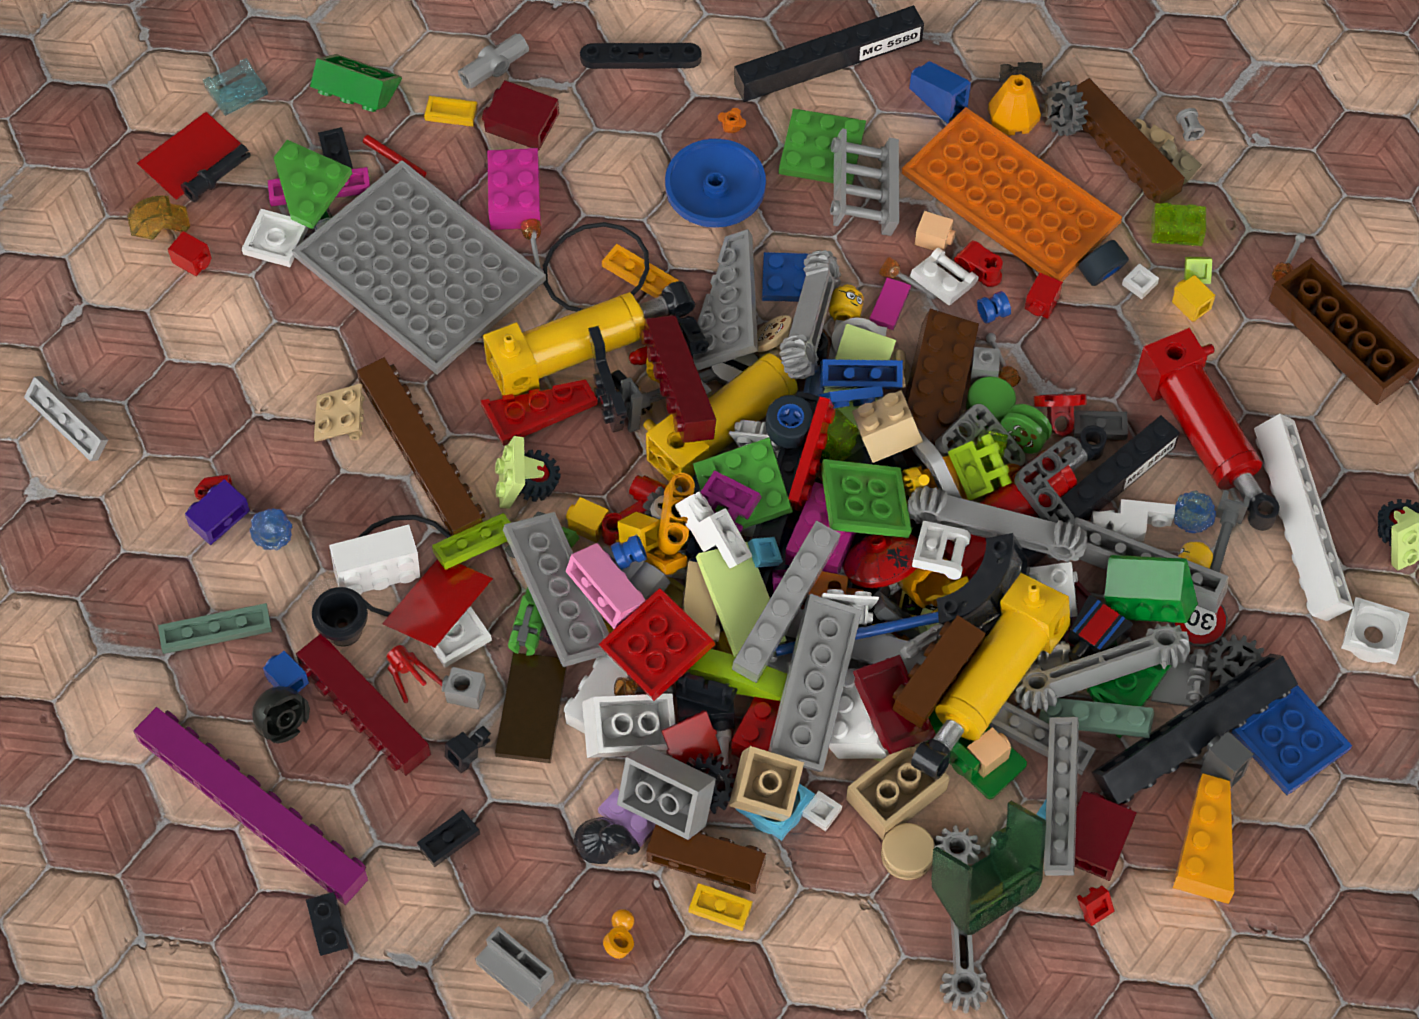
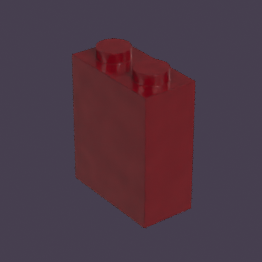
M504 80L500 89L497 88L495 90L491 105L483 111L482 121H484L485 132L530 148H538L539 151L560 114L558 98Z
M1083 791L1076 808L1075 867L1110 881L1137 812L1133 811L1126 804L1120 803L1118 805L1108 801L1099 793Z

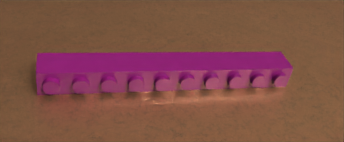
M155 707L133 730L140 744L329 893L335 892L336 898L345 906L368 881L365 871L366 866L358 858L353 857L350 859L344 854L345 850L340 844L334 840L331 842L327 841L322 837L324 834L317 826L312 823L308 826L302 821L303 817L292 807L287 809L281 805L282 801L272 791L266 793L260 788L261 784L250 774L247 777L239 772L240 768L234 761L229 758L225 761L219 756L220 752L211 743L207 742L204 744L198 740L199 735L189 726L184 729L179 725V720L170 711L167 710L164 713L158 707Z

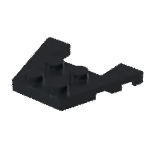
M599 326L588 328L596 372L593 374L596 385L594 387L595 395L598 402L602 403L603 409L601 411L604 423H610L612 432L621 431L624 427V420H626L627 409L621 391H616L606 361L605 343Z

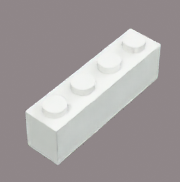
M608 655L596 658L593 664V671L589 676H584L580 682L578 694L575 698L571 697L564 707L566 724L584 734L582 702L592 697L623 696L626 692L627 684H631L633 681Z

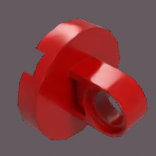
M1075 393V395L1047 394L1033 396L1034 407H1047V419L1052 426V433L1054 435L1065 436L1071 433L1074 428V406L1087 405L1086 394ZM1060 416L1064 417L1067 421V426L1063 431H1058L1055 428V421Z

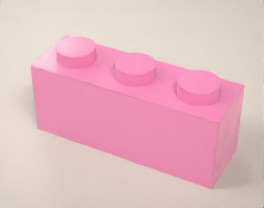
M598 543L571 554L566 573L613 629L617 628L646 601L643 594L633 586L626 574L611 560L610 555Z

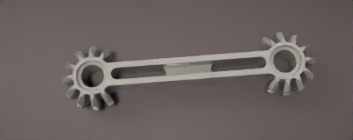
M818 250L808 254L807 258L804 259L805 267L803 270L806 277L789 337L784 338L783 343L780 344L781 352L779 355L782 358L781 363L784 365V371L788 373L791 379L808 378L818 370L817 361L819 358L816 351L832 292L841 283L839 278L841 276L839 272L840 266L837 264V258L833 257L831 251Z
M925 486L924 488H916L908 500L909 518L914 519L916 524H923L924 520L965 529L970 534L985 538L1013 533L1021 547L1047 553L1049 558H1056L1058 561H1078L1084 555V551L1087 548L1086 531L1080 529V525L1071 524L1070 521L1066 523L1058 520L1055 523L950 496L947 495L945 490L940 491L936 487L929 488Z
M1168 622L1166 626L1162 627L1157 623L1155 629L1148 628L1146 637L1045 671H1043L1041 666L1037 670L1029 668L1014 689L1015 699L1017 703L1022 704L1024 710L1032 708L1034 713H1036L1038 709L1042 708L1047 712L1048 706L1056 707L1057 698L1158 664H1161L1163 669L1167 665H1171L1176 669L1178 662L1185 663L1187 655H1189V636L1187 632L1182 631L1180 625L1171 627Z
M955 825L953 826L952 833L944 828L941 833L942 836H936L934 839L936 844L934 846V855L937 856L935 863L936 865L946 864L948 867L954 975L949 973L943 974L942 980L944 983L940 985V992L945 993L943 997L944 1003L953 1001V1011H956L959 1006H963V1012L966 1014L969 1012V1006L977 1011L980 1009V1002L987 1001L988 995L985 992L990 990V984L984 982L987 977L986 973L976 974L974 972L968 863H978L979 857L977 854L981 852V846L976 844L978 840L977 835L968 837V827L963 832H959L958 826ZM958 846L964 852L955 854L949 848ZM955 869L961 871V901H958L956 898ZM960 935L965 936L967 969H963L960 965ZM961 983L969 984L972 991L968 993L962 992L958 989L957 985Z

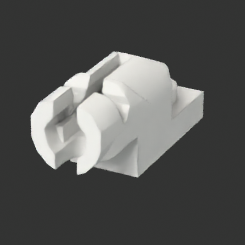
M700 491L675 505L680 516L688 518L685 525L691 530L703 552L717 546L729 569L753 556L726 508L714 514L708 501L702 496Z
M1121 499L1118 513H1115L1114 510L1093 511L1090 523L1142 542L1146 535L1147 524H1151L1154 527L1171 526L1175 515V504Z

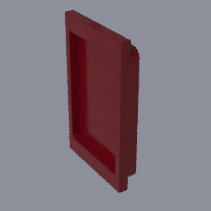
M900 655L886 658L883 661L868 666L865 665L863 668L853 671L855 686L882 747L888 750L889 755L909 747H915V745L933 739L936 736L929 718L920 729L892 710L895 699L892 698L901 684L906 686L911 679L908 677L909 673Z

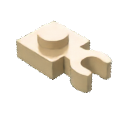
M1138 118L1135 120V126L1158 150L1168 139L1174 142L1175 137L1158 126L1153 125L1149 129L1143 120Z

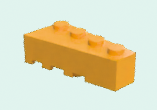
M1202 773L1196 789L1173 888L1229 904L1234 894L1230 781Z

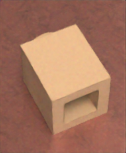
M924 211L916 231L915 245L933 251L936 248L945 251L947 244L952 245L956 231L952 230L953 219Z
M992 727L980 739L967 746V750L980 761L978 773L984 778L1009 759L1011 747L1007 737L1002 733L998 734Z

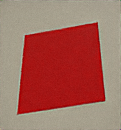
M205 112L137 162V164L177 200L185 194L181 188L183 182L188 183L197 176L199 170L209 169L241 143L212 116Z
M437 559L382 624L436 648L493 578L461 564L445 570Z

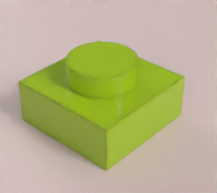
M1185 257L1184 279L1188 280L1195 275L1203 284H1211L1212 258Z

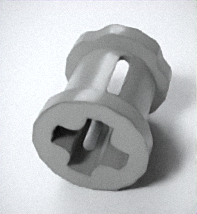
M1195 108L1182 110L1176 116L1178 124L1184 130L1183 137L1186 141H1195L1205 133L1204 127L1198 121V112Z

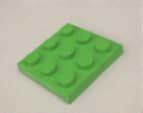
M793 108L779 166V174L834 183V152H831L833 138H837L843 128L847 129V142L862 145L866 121ZM846 152V163L857 165L859 155ZM846 173V184L853 185L854 174Z
M769 437L693 464L700 490L703 489L715 470L760 493L762 498L749 519L747 520L738 515L735 520L736 523L743 526V529L793 512ZM718 505L715 509V512H719L725 508Z
M823 459L820 467L831 529L903 538L909 537L912 530L901 468Z

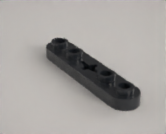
M590 43L581 48L580 60L583 66L590 69L695 68L701 63L702 52L701 48L694 43ZM639 53H643L642 59L638 58Z

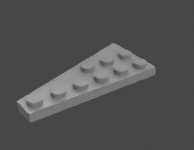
M749 229L726 236L717 260L719 267L716 275L712 276L710 282L712 289L710 294H706L697 322L701 333L704 334L709 343L706 353L693 354V361L697 371L758 351L753 238Z

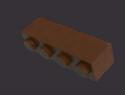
M959 615L956 616L952 623L947 621L939 632V635L942 636L937 644L932 641L923 655L926 657L921 665L919 663L914 665L908 675L911 678L906 686L901 684L892 698L895 699L892 710L921 729L937 704L982 644L986 633Z
M657 824L654 827L646 850L647 862L756 894L766 864V853L762 852L758 847L752 845L740 846L725 837H719L718 839L710 837L704 831H699L687 840Z

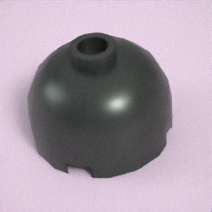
M283 686L272 687L263 692L256 700L252 712L253 722L258 732L267 740L277 744L287 742L300 733V730L297 728L303 721L307 723L310 707L308 701L294 689Z

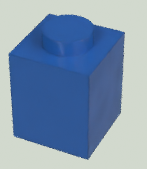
M285 651L279 655L272 656L263 667L267 680L274 687H289L299 692L309 684L306 672Z

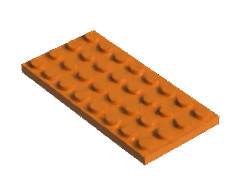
M967 107L902 167L901 174L1036 271L1062 282L1122 221V216Z

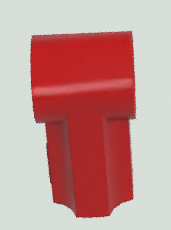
M640 500L619 513H610L603 518L602 539L606 545L611 546L619 539L618 531H610V529H618L619 520L635 512L643 514L647 511L643 508L645 501Z

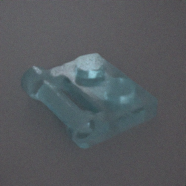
M247 58L239 61V65L213 78L208 77L203 80L205 88L225 116L268 94L266 86L253 70ZM243 73L246 74L245 77L219 90L216 88Z

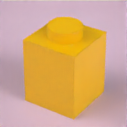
M1193 275L1188 280H1181L1175 286L1172 303L1189 320L1194 322L1212 309L1216 295Z
M579 497L576 504H572L566 513L568 529L576 531L578 535L597 543L602 535V520L609 514V511L604 507Z
M639 512L619 520V542H627L629 537L637 534L646 552L658 546L660 520Z

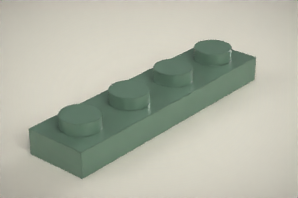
M267 603L158 625L163 654L272 632Z
M1057 698L1056 707L1048 706L1047 712L1041 708L1039 719L1049 724L1050 717H1078L1080 731L1150 738L1154 710L1149 707Z

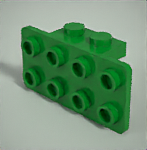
M934 709L929 716V720L937 735L944 724L939 720ZM988 726V728L985 730L984 733H986L988 730H990L991 727ZM960 737L950 751L949 764L987 799L995 798L1027 767V761L1011 747L1009 759L983 778L978 773L980 761L967 750V746L974 741Z

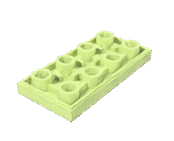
M846 323L834 360H890L896 340ZM825 388L824 393L850 390L851 388ZM849 402L850 406L837 408L833 423L829 425L861 435L852 413L853 410L858 409L860 406H853V402Z
M719 549L698 553L696 556L697 562L732 653L736 657L769 602L770 597L752 557L729 569ZM785 635L780 644H784L787 641Z

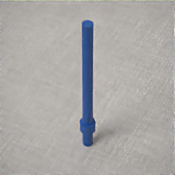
M938 612L858 628L855 640L939 623ZM796 641L780 644L776 649V655L782 656L793 653Z

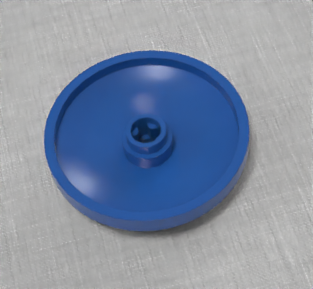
M705 139L684 147L672 158L665 175L666 195L672 208L687 221L704 227H727L742 222L758 209L765 195L766 175L762 163L747 147L731 140Z

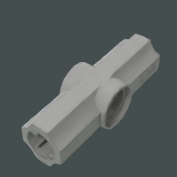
M520 33L514 34L497 46L488 45L484 47L477 59L458 70V76L467 89H472L490 76H502L508 70L510 63L529 52V46Z

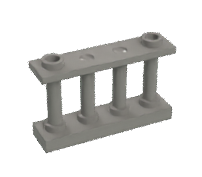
M842 128L837 138L834 137L831 143V152H834V199L830 207V214L833 215V226H839L843 217L849 215L876 220L881 224V234L891 236L899 224V139L889 137L885 146H881V148L847 142V129ZM846 152L878 158L881 161V168L877 169L846 163ZM846 173L878 179L881 182V189L846 184ZM846 194L876 199L881 203V210L846 205Z

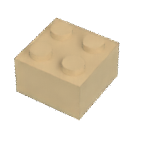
M902 390L896 393H889L882 399L872 403H865L852 411L873 463L923 442Z
M752 746L748 747L741 754L729 806L780 822L787 820L792 814L804 762Z

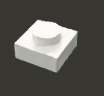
M1138 264L1123 279L1122 285L1140 299H1143L1158 284L1159 277L1141 264Z
M818 791L804 809L802 816L826 832L841 812L842 806L821 791Z

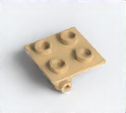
M362 384L317 395L315 442L344 434L349 435L351 440L360 439V436L363 434L362 424L360 423L364 419L362 415L364 414L363 401L365 400V396L362 394Z

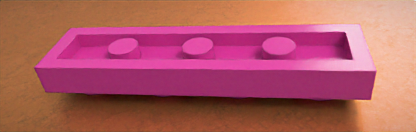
M368 167L351 169L352 175L335 198L360 195L369 188ZM280 179L268 180L271 206L287 205Z

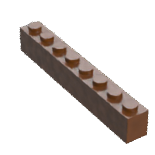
M383 357L356 370L359 384H362V389L451 536L482 523L485 514L478 503L474 505L471 500L473 495L469 486L466 483L462 484L460 482V473L454 463L449 464L446 459L448 454L442 443L437 444L435 441L436 434L430 423H424L422 419L424 417L418 403L413 404L410 400L412 395L406 384L401 385L398 380L400 375L395 365H389L386 358Z

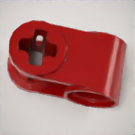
M972 240L954 258L955 263L969 273H975L979 276L978 281L987 287L997 286L1002 281V273L1000 271L1003 266L1002 258L977 241Z

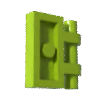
M991 433L981 437L984 448L978 450L973 440L948 451L969 501L994 491L992 479L998 477L1002 487L1012 483L1008 474L1010 472L1008 465H1004L998 451L1000 450L998 442H994ZM986 455H989L994 470L987 472L981 459Z

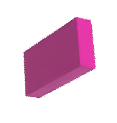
M887 277L870 316V321L878 326L887 327V329L894 331L910 293L911 285Z

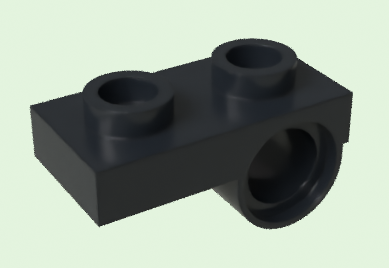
M335 892L306 899L320 956L348 949Z

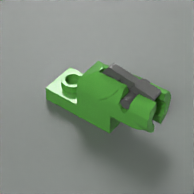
M527 587L526 594L521 599L514 621L508 648L518 654L520 647L525 646L527 648L526 656H530L535 653L540 638L544 637L546 627Z

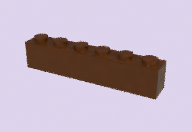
M1090 78L1078 84L1076 92H1083L1081 99L1082 101H1087L1084 109L1088 111V114L1083 116L1087 122L1082 124L1083 130L1096 140L1097 145L1111 156L1113 162L1120 166L1127 173L1129 179L1136 183L1143 190L1145 196L1157 206L1182 191L1185 177Z

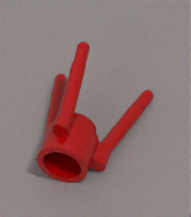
M398 645L388 652L386 659L389 661L390 666L387 669L392 674L404 703H408V698L399 677V672L405 674L410 671L422 686L427 684L421 674L415 669L414 664L442 687L443 680L423 664L413 652L409 653L404 645Z

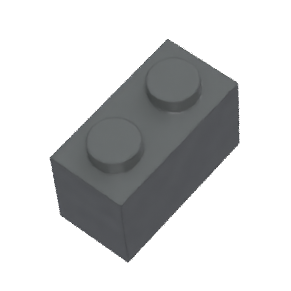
M1228 731L1221 738L1217 735L1207 745L1208 751L1202 757L1204 763L1200 771L1203 774L1230 781V787L1232 788L1245 775L1254 754Z

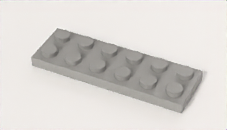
M555 512L505 524L503 532L562 666L566 667L606 656L607 654L601 649L599 643L609 635L608 629L600 612L566 573L573 552Z
M813 594L807 595L768 752L804 762L803 768L817 772L823 771L862 610Z

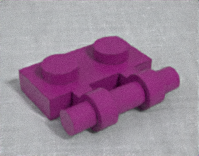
M715 470L701 490L702 496L708 499L707 501L714 514L717 513L715 509L718 505L728 510L740 533L743 526L735 522L738 515L748 520L762 498L760 493Z

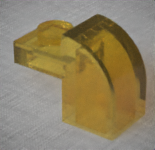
M152 196L143 199L127 214L131 236L154 240L163 228L180 232H187L190 228L186 206L171 204L169 196Z

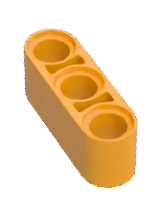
M686 473L675 474L664 491L658 546L667 555L676 554L688 539L689 529L685 525L688 518L676 517L671 512V510L678 511L675 505L694 494V480ZM675 485L681 486L684 492H679ZM668 535L676 537L678 543L672 542Z

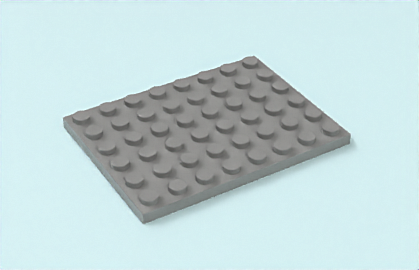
M402 160L292 250L293 256L436 375L546 281V274Z

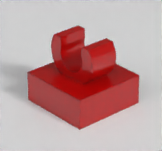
M1103 885L1097 889L1090 887V893L1085 897L1077 896L1085 921L1091 926L1115 911L1110 893Z

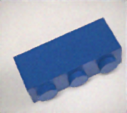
M823 359L820 361V388L858 389L882 386V389H900L903 387V360Z

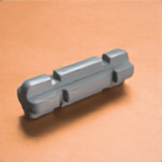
M934 625L928 631L902 645L900 652L903 658L906 660L913 658L919 652L926 650L932 641L937 643L942 637L939 635V632L944 625Z

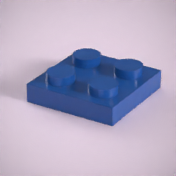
M764 252L762 301L799 302L806 277L803 270L805 267L804 259L807 258L808 254Z
M882 386L832 391L819 394L818 396L830 399L834 405L833 408L837 409L850 406L849 402H853V406L872 403L875 401V398L883 397Z

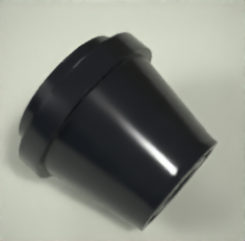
M346 587L331 588L323 592L316 599L312 607V620L316 630L337 646H350L358 641L368 618V610L363 597L353 589ZM342 622L347 623V626L345 627H338V624Z

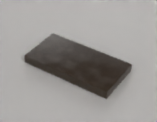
M513 652L495 749L496 757L551 763L567 666H562L559 657L526 656L525 653L517 654Z

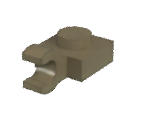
M1169 139L1159 149L1185 177L1184 185L1202 166L1184 148L1179 153L1176 145Z

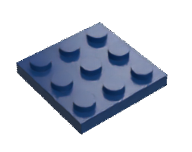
M1298 685L1291 689V693L1288 696L1274 700L1268 704L1269 708L1260 714H1253L1246 719L1247 722L1243 726L1233 729L1231 732L1236 739L1254 754L1253 758L1287 796L1347 753L1352 747L1350 742Z

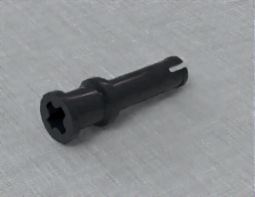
M240 144L209 169L199 170L196 177L188 183L183 182L181 188L185 195L192 202H196L199 200V196L208 189H214L219 179L251 157L250 152L246 154L249 151L247 147Z

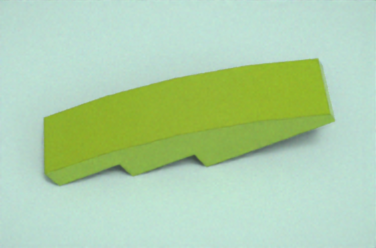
M710 649L688 670L692 675L703 676L706 680L722 684L729 683L730 687L738 689L736 694L781 701L787 673L766 666L759 680L755 683L732 670L733 661L736 658L733 654Z

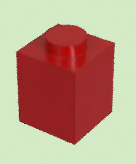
M184 231L168 248L172 263L196 277L202 270L208 267L212 259L208 244Z
M1039 272L1027 294L1025 310H1028L1035 316H1042L1048 319L1060 298L1063 282Z

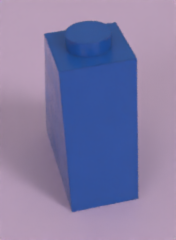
M928 61L923 66H918L912 71L909 89L948 124L965 107L968 108L971 82Z

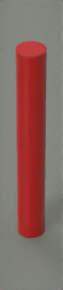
M370 135L364 137L363 143L395 164H398L401 160L425 178L426 171Z

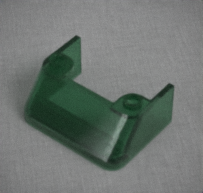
M1011 800L1008 802L1007 824L992 835L990 839V854L969 866L939 847L933 849L932 889L959 930L967 935H973L1038 891L1043 880L1047 820Z

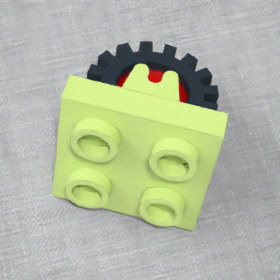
M513 436L509 445H505L501 458L496 460L495 473L499 474V481L496 485V497H499V508L510 509L517 496H520L521 493L525 494L523 499L527 501L530 497H532V502H537L539 498L541 501L545 500L546 497L552 494L559 483L561 474L558 472L560 467L559 465L554 466L557 461L554 458L549 460L550 454L548 453L542 456L541 450H537L535 454L533 449L525 453L524 437Z
M1397 499L1396 504L1390 501L1388 506L1384 504L1378 512V536L1382 538L1385 544L1389 541V546H1391V565L1397 571L1419 561V503L1415 502L1412 505L1411 500L1406 499V503H1402V499Z

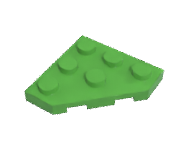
M289 140L285 141L274 156L291 220L313 229L352 175L351 168Z

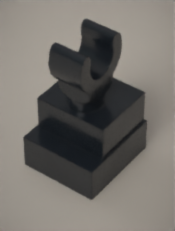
M484 726L480 727L470 738L464 732H461L455 738L453 737L445 743V758L460 773H463L470 767V763L478 758V749L491 741L488 738L491 733Z

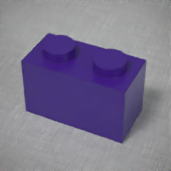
M224 479L221 483L211 487L207 495L199 502H194L188 508L185 517L189 527L211 546L249 513L250 509L247 499Z

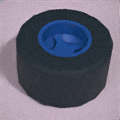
M1110 240L1089 254L1079 264L1078 268L1092 286H1097L1118 272L1128 262L1129 257L1115 240Z
M785 395L775 399L769 406L766 414V432L770 440L776 445L787 449L804 445L812 423L814 410L805 399L795 395Z

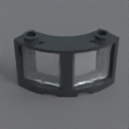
M1013 533L986 538L985 555L975 575L957 591L937 598L939 624L944 625L947 621L952 623L956 616L959 615L986 633L984 639L1002 616L1000 601L1020 573L1027 576L1030 573V560Z

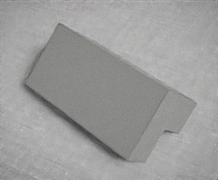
M498 926L486 939L487 946L475 958L476 964L531 1010L555 983L553 971Z

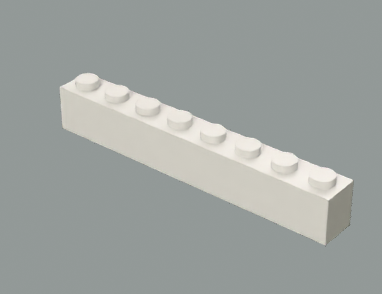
M1278 414L1254 428L1257 436L1256 444L1261 450L1264 459L1263 467L1270 478V490L1280 506L1278 515L1283 520L1285 527L1284 535L1290 543L1293 552L1292 561L1298 569L1300 575L1299 583L1306 594L1307 609L1312 616L1329 621L1353 609L1354 606L1295 421L1282 414Z

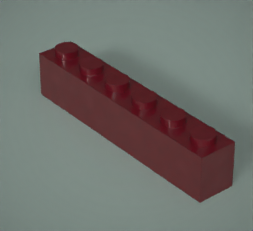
M676 315L646 318L644 330H641L640 333L642 345L647 347L648 361L654 365V377L660 381V392L662 397H666L668 414L673 415L675 432H679L683 443L713 440L717 419Z
M319 634L296 653L298 665L306 672L307 678L310 676L316 682L314 683L316 689L324 697L327 694L333 700L332 705L341 715L346 713L351 718L350 724L359 734L364 732L369 737L368 742L376 752L382 751L387 756L385 759L394 771L400 770L407 776L431 755L429 744L327 638Z

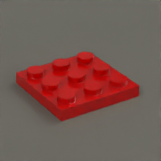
M660 588L599 643L601 649L653 701L716 645L714 640Z

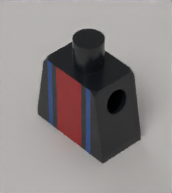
M1090 594L1070 629L1068 641L1074 647L1068 653L1069 657L1075 661L1120 645L1130 636L1133 623Z

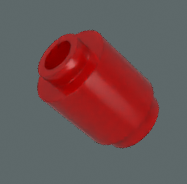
M637 475L630 486L629 494L634 496L633 498L636 501L646 502L649 501L647 497L651 492L655 493L656 489L660 486L665 490L667 485L646 475L643 477Z

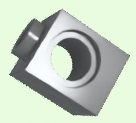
M974 347L970 385L983 377H998L1000 349Z
M452 667L450 675H446L442 683V692H445L447 703L479 710L486 687L485 676L483 673ZM460 685L469 686L466 690H457V687Z

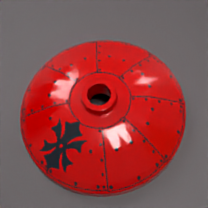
M910 534L908 538L869 535L855 544L847 554L843 564L845 575L851 583L866 588L884 587L897 583L917 569L912 567L919 538L913 534Z

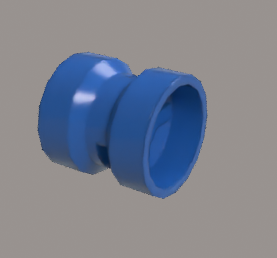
M1003 291L993 294L991 298L984 297L977 300L978 312L986 324L993 322L996 317L1004 318L1011 315L1010 302Z
M637 534L629 537L627 542H617L611 545L613 555L621 570L630 567L632 562L647 560L646 551Z

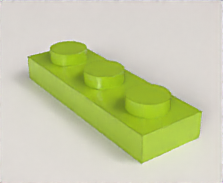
M504 513L499 514L433 544V553L446 570L507 542L503 528L505 524L511 522Z

